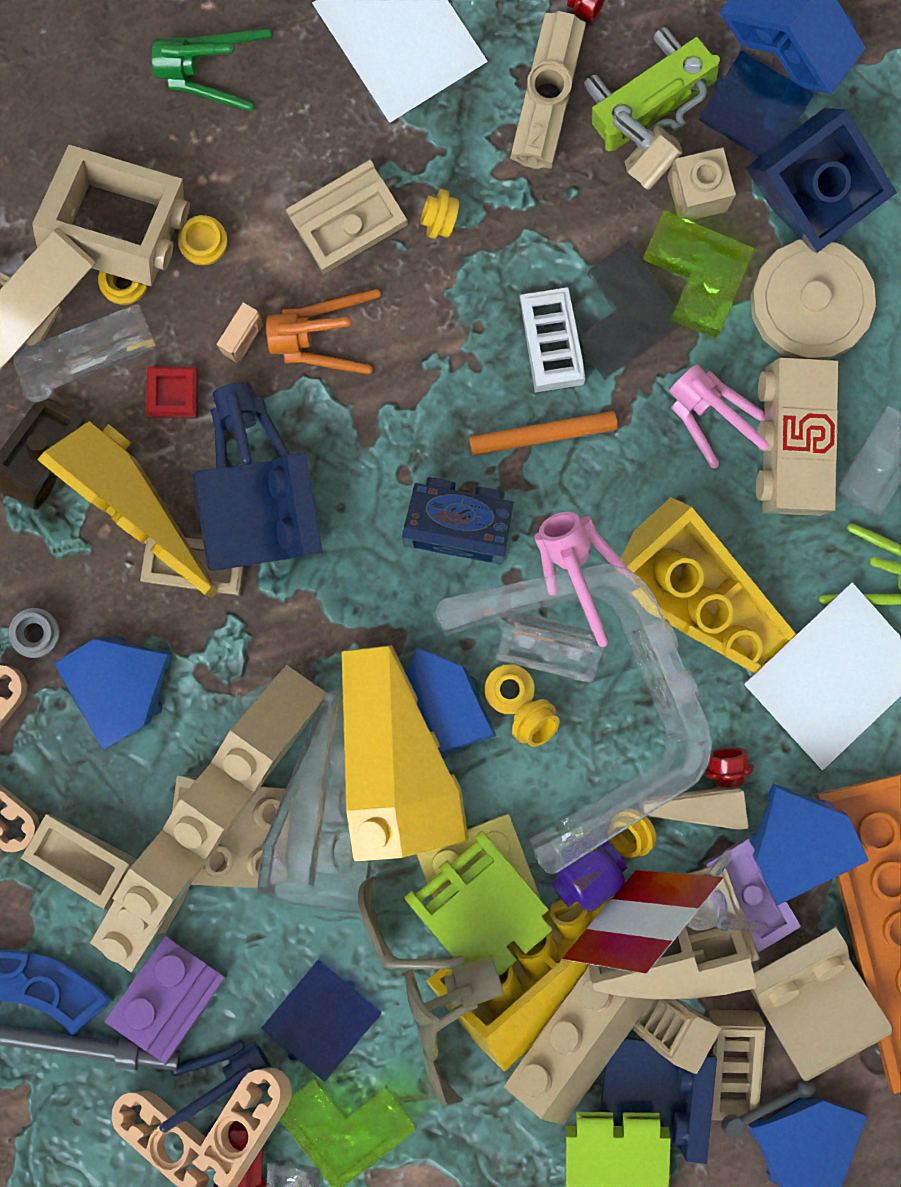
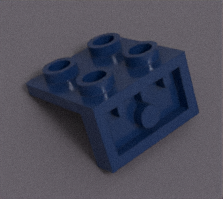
M306 452L285 455L272 461L200 470L193 473L192 477L207 566L210 571L323 553Z
M626 1037L604 1068L600 1112H613V1126H622L623 1112L659 1113L660 1127H669L670 1147L679 1148L686 1162L707 1164L717 1058L710 1050L696 1075L671 1063L644 1039Z

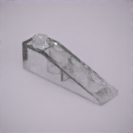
M326 692L264 841L262 860L258 869L257 893L289 904L360 914L358 890L361 883L370 878L372 861H354L346 812L343 696L336 692Z

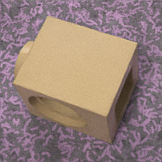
M723 147L675 159L667 176L679 223L727 212L736 196Z

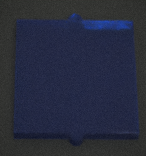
M741 50L724 79L716 81L714 86L716 92L701 114L699 121L760 157L798 128L796 123L814 94Z
M318 959L261 1029L288 1051V1058L290 1060L298 1059L325 1082L382 1012L354 989V981L348 980L346 982Z

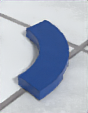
M0 949V1002H15L38 1009L58 1021L72 1035L79 1032L114 1001L85 974L65 963L31 952Z

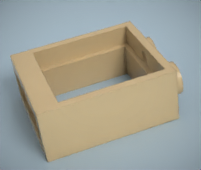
M68 144L32 223L36 245L38 248L50 233L58 227L96 262L92 269L152 287L158 270H166L173 252V241L171 239L175 229L182 230L186 224L190 202L184 200L182 178ZM89 185L157 206L141 245L72 225Z

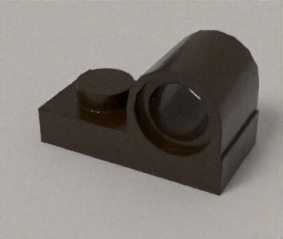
M41 394L0 450V492L34 510L39 509L49 497L56 483L57 475L38 461V458L44 451L85 424V417Z

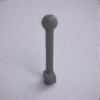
M802 1079L797 1083L795 1089L739 1117L735 1114L727 1115L722 1120L721 1128L729 1137H738L743 1132L745 1125L799 1098H812L816 1093V1086L813 1081H804Z

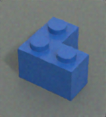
M728 0L719 12L741 46L775 53L797 87L831 95L866 49L855 31V22L844 12L838 0Z

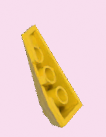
M88 421L43 452L38 461L88 502L93 503L103 512L106 511L112 516L111 519L139 542L146 544L148 537L154 540L156 544L150 551L204 595L213 599L217 594V589L213 585L211 578L193 549L188 545L184 534L139 462L125 451L131 444L129 440L109 424L101 431Z
M387 645L342 651L346 812L354 861L404 858L467 841L469 838L462 789L455 775H450L438 750L440 744L434 731H429L417 706L418 698L393 646Z
M613 897L594 911H586L577 903L568 908L562 900L553 903L550 912L542 916L553 931L526 954L515 941H512L507 946L518 961L499 976L504 996L478 1004L479 1008L468 1011L456 1019L472 1040L504 1072L530 1050L542 1030L588 968L586 963L562 960V958ZM439 969L426 980L438 997L448 993L443 977L452 974V969ZM452 1003L445 1005L449 1011L457 1007H453Z

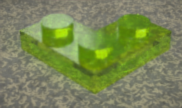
M664 210L643 260L688 279L671 320L717 339L755 248Z
M316 1076L292 1094L289 1105L280 1118V1121L331 1187H345L417 1130L416 1122L387 1085L383 1086L346 1116Z

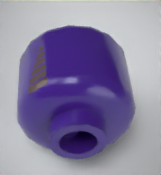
M584 835L554 857L552 869L557 878L550 885L568 908L577 903L586 911H594L623 889L625 885L623 872L628 867L604 836L596 840L592 836Z

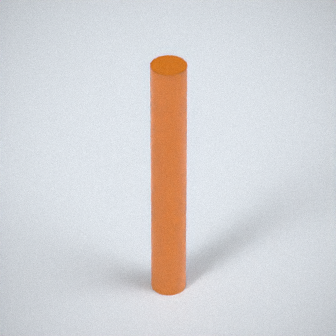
M608 411L469 436L471 454L473 456L618 430L615 411Z

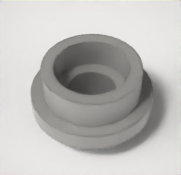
M29 608L21 611L13 618L9 627V639L13 648L21 655L39 658L48 655L55 649L60 639V627L56 618L48 611L39 608ZM39 624L42 626L44 634L40 641L34 643L28 637V630L32 625Z

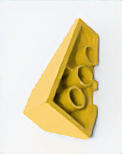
M670 497L634 530L621 556L625 565L632 571V578L626 580L616 570L613 575L647 613L666 622L755 674L796 636L792 628L691 506Z

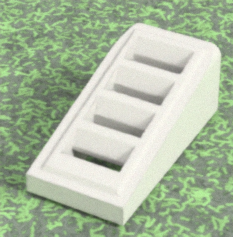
M569 288L520 295L535 393L584 385L586 378ZM560 303L561 312L534 316L532 307ZM563 322L564 330L537 334L536 326ZM566 340L567 349L541 352L540 344ZM569 359L570 367L544 371L543 363Z

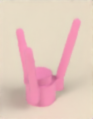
M695 364L669 390L678 400L671 409L683 420L711 468H717L719 461L691 413L693 410L699 416H702L711 407H714L761 450L769 448L768 441L720 397L723 396L759 421H765V411L722 383L711 371L706 373L698 364Z
M573 512L557 513L546 519L540 526L539 533L534 536L541 553L547 593L550 596H554L557 593L554 563L563 569H567L596 641L600 647H605L608 644V639L579 566L588 559L591 542L624 579H631L632 571L599 535L591 517L585 516L580 519Z

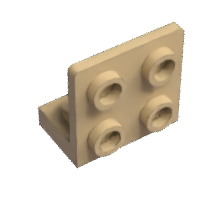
M177 776L172 812L180 798L197 780V777ZM261 786L191 885L278 889L282 876L292 797L291 790Z
M837 928L830 930L754 973L757 988L751 989L752 995L804 1081H809L892 1034L891 1024L850 961L848 946Z

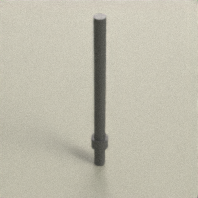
M0 1024L1 1046L115 1062L116 1068L135 1071L138 1069V1066L178 1071L180 1064V1050H177L168 1064L165 1065L126 1037H121L118 1042Z

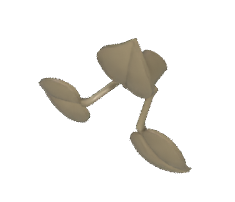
M377 877L368 878L361 883L358 890L359 911L366 933L385 969H411L405 971L406 992L412 1015L417 1021L419 1044L428 1080L435 1096L443 1107L463 1101V1098L449 1085L435 1061L438 1059L437 1032L466 1012L479 1008L478 1004L504 996L493 958L489 955L465 964L462 956L453 959L396 958L383 940L374 908L373 889ZM412 969H452V974L443 977L448 993L423 1004ZM452 1003L453 1007L457 1006L440 1019L431 1013V1011Z

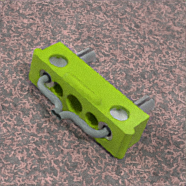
M663 27L660 29L661 32L658 30L655 33L654 40L667 57L613 94L597 75H592L591 80L587 78L584 82V87L597 103L592 107V125L605 140V149L607 151H615L631 140L613 125L614 117H618V113L622 110L650 131L657 124L661 128L669 126L674 131L682 127L686 123L683 119L684 113L700 103L707 94V87L717 81L720 57L718 55H711L698 37L681 46L668 28ZM680 107L676 113V121L672 119H663L659 121L660 119H662L663 117H665L666 115Z

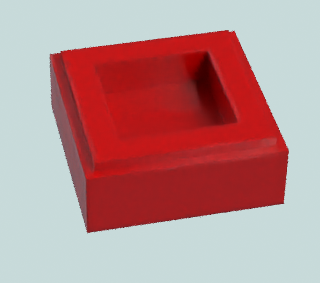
M147 366L146 416L148 418L198 419V368Z

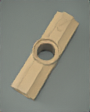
M557 11L555 13H545L510 156L512 160L519 162L522 166L538 170L541 168H552L586 27V22L578 19L575 14ZM545 83L552 84L560 90V94L554 98H545L539 95L536 88Z

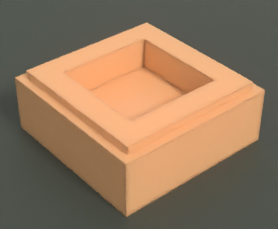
M244 302L242 303L216 344L223 355L236 363L238 361L241 362L264 325L259 312Z

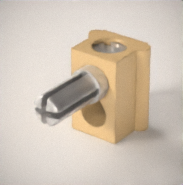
M624 110L618 113V117H614L613 125L638 146L625 160L627 173L639 181L644 188L650 190L669 169L674 160L683 153L680 143L658 124L650 131Z

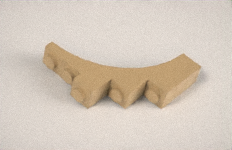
M288 665L281 670L232 727L212 762L180 798L162 831L129 868L112 898L114 900L112 906L90 944L102 951L109 960L119 963L128 971L132 972L196 876L267 777L307 727L328 693Z

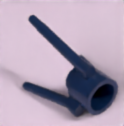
M232 383L222 386L213 392L216 408L210 411L215 428L216 468L227 467L226 428L227 431L235 433L242 462L244 464L251 463L252 458L245 429L256 424V416L279 458L290 454L267 413L263 396L254 397L250 383Z
M240 1039L226 1049L179 1064L178 1071H171L172 1075L178 1076L229 1060V1064L222 1067L227 1080L161 1123L160 1131L163 1133L170 1131L231 1090L235 1092L242 1079L248 1073L258 1069L272 1068L259 1044L253 1042L245 1047ZM267 1083L258 1085L262 1092L269 1089ZM217 1119L209 1125L202 1135L207 1137Z

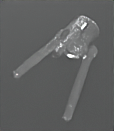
M726 850L704 876L719 877L733 858V852ZM718 888L713 891L686 925L693 930L699 931L707 930L714 926L724 932L739 930L765 933L769 929L768 925L763 922L730 918L726 914V898Z

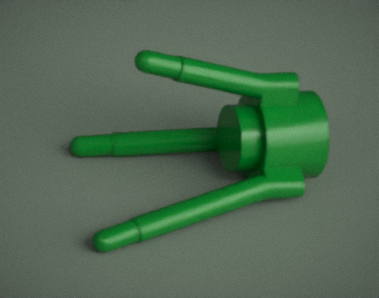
M270 29L197 37L156 38L152 47L154 77L156 79H168L169 90L187 91L232 107L253 111L254 104L252 102L189 81L187 77L188 75L195 76L197 74L198 56L231 54L235 50L233 44L269 39L272 37L273 32Z

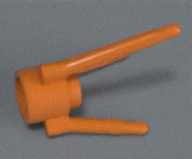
M373 289L302 308L283 309L282 314L268 315L266 332L270 354H284L285 364L306 363L348 372L371 374L373 368L368 364L302 352V348L311 347V332L349 327L352 324L349 317L309 321L308 317L378 299L381 296V291Z

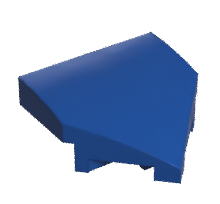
M120 636L111 638L98 637L54 663L103 750L118 744L150 724L151 716L161 713L162 704L159 701L164 671L170 668L172 653L159 648L152 650L129 643Z
M417 647L406 675L418 698L417 706L429 731H434L440 744L438 750L442 758L445 759L448 757V754L477 741L483 742L497 736L492 722L487 718L477 691L478 683L476 678L469 675L467 668Z
M776 784L772 785L767 797L770 803L758 832L752 833L749 842L755 849L752 857L771 898L777 906L869 861L853 824L844 811L837 809L831 801L824 799L819 801L790 792L786 787Z
M816 1096L811 1100L799 1098L769 1119L759 1118L748 1124V1128L752 1138L760 1146L768 1167L766 1171L768 1179L778 1187H842L867 1115L855 1108Z

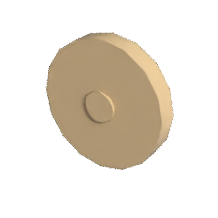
M796 240L776 250L757 273L750 295L752 319L763 340L781 355L797 359L831 360L849 351L869 329L876 308L874 281L864 262L847 247L835 242H831L818 253H814L802 240Z

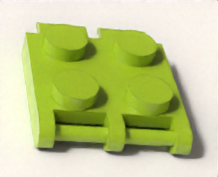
M480 831L475 836L477 842L451 864L445 861L439 867L442 872L416 894L410 891L404 898L454 958L462 956L465 964L491 955L498 976H500L518 961L507 947L512 941H515L526 954L553 930L542 917L549 910L548 907L483 831ZM484 849L486 853L461 875L457 872ZM449 879L451 883L437 893L426 905L422 902Z
M576 1112V1126L566 1125L565 1187H669L670 1132L669 1127H660L659 1113L623 1112L622 1126H613V1112Z

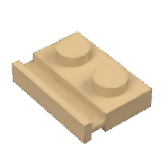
M371 159L286 209L288 217L293 222L323 275L408 225L405 215L385 182L377 173Z

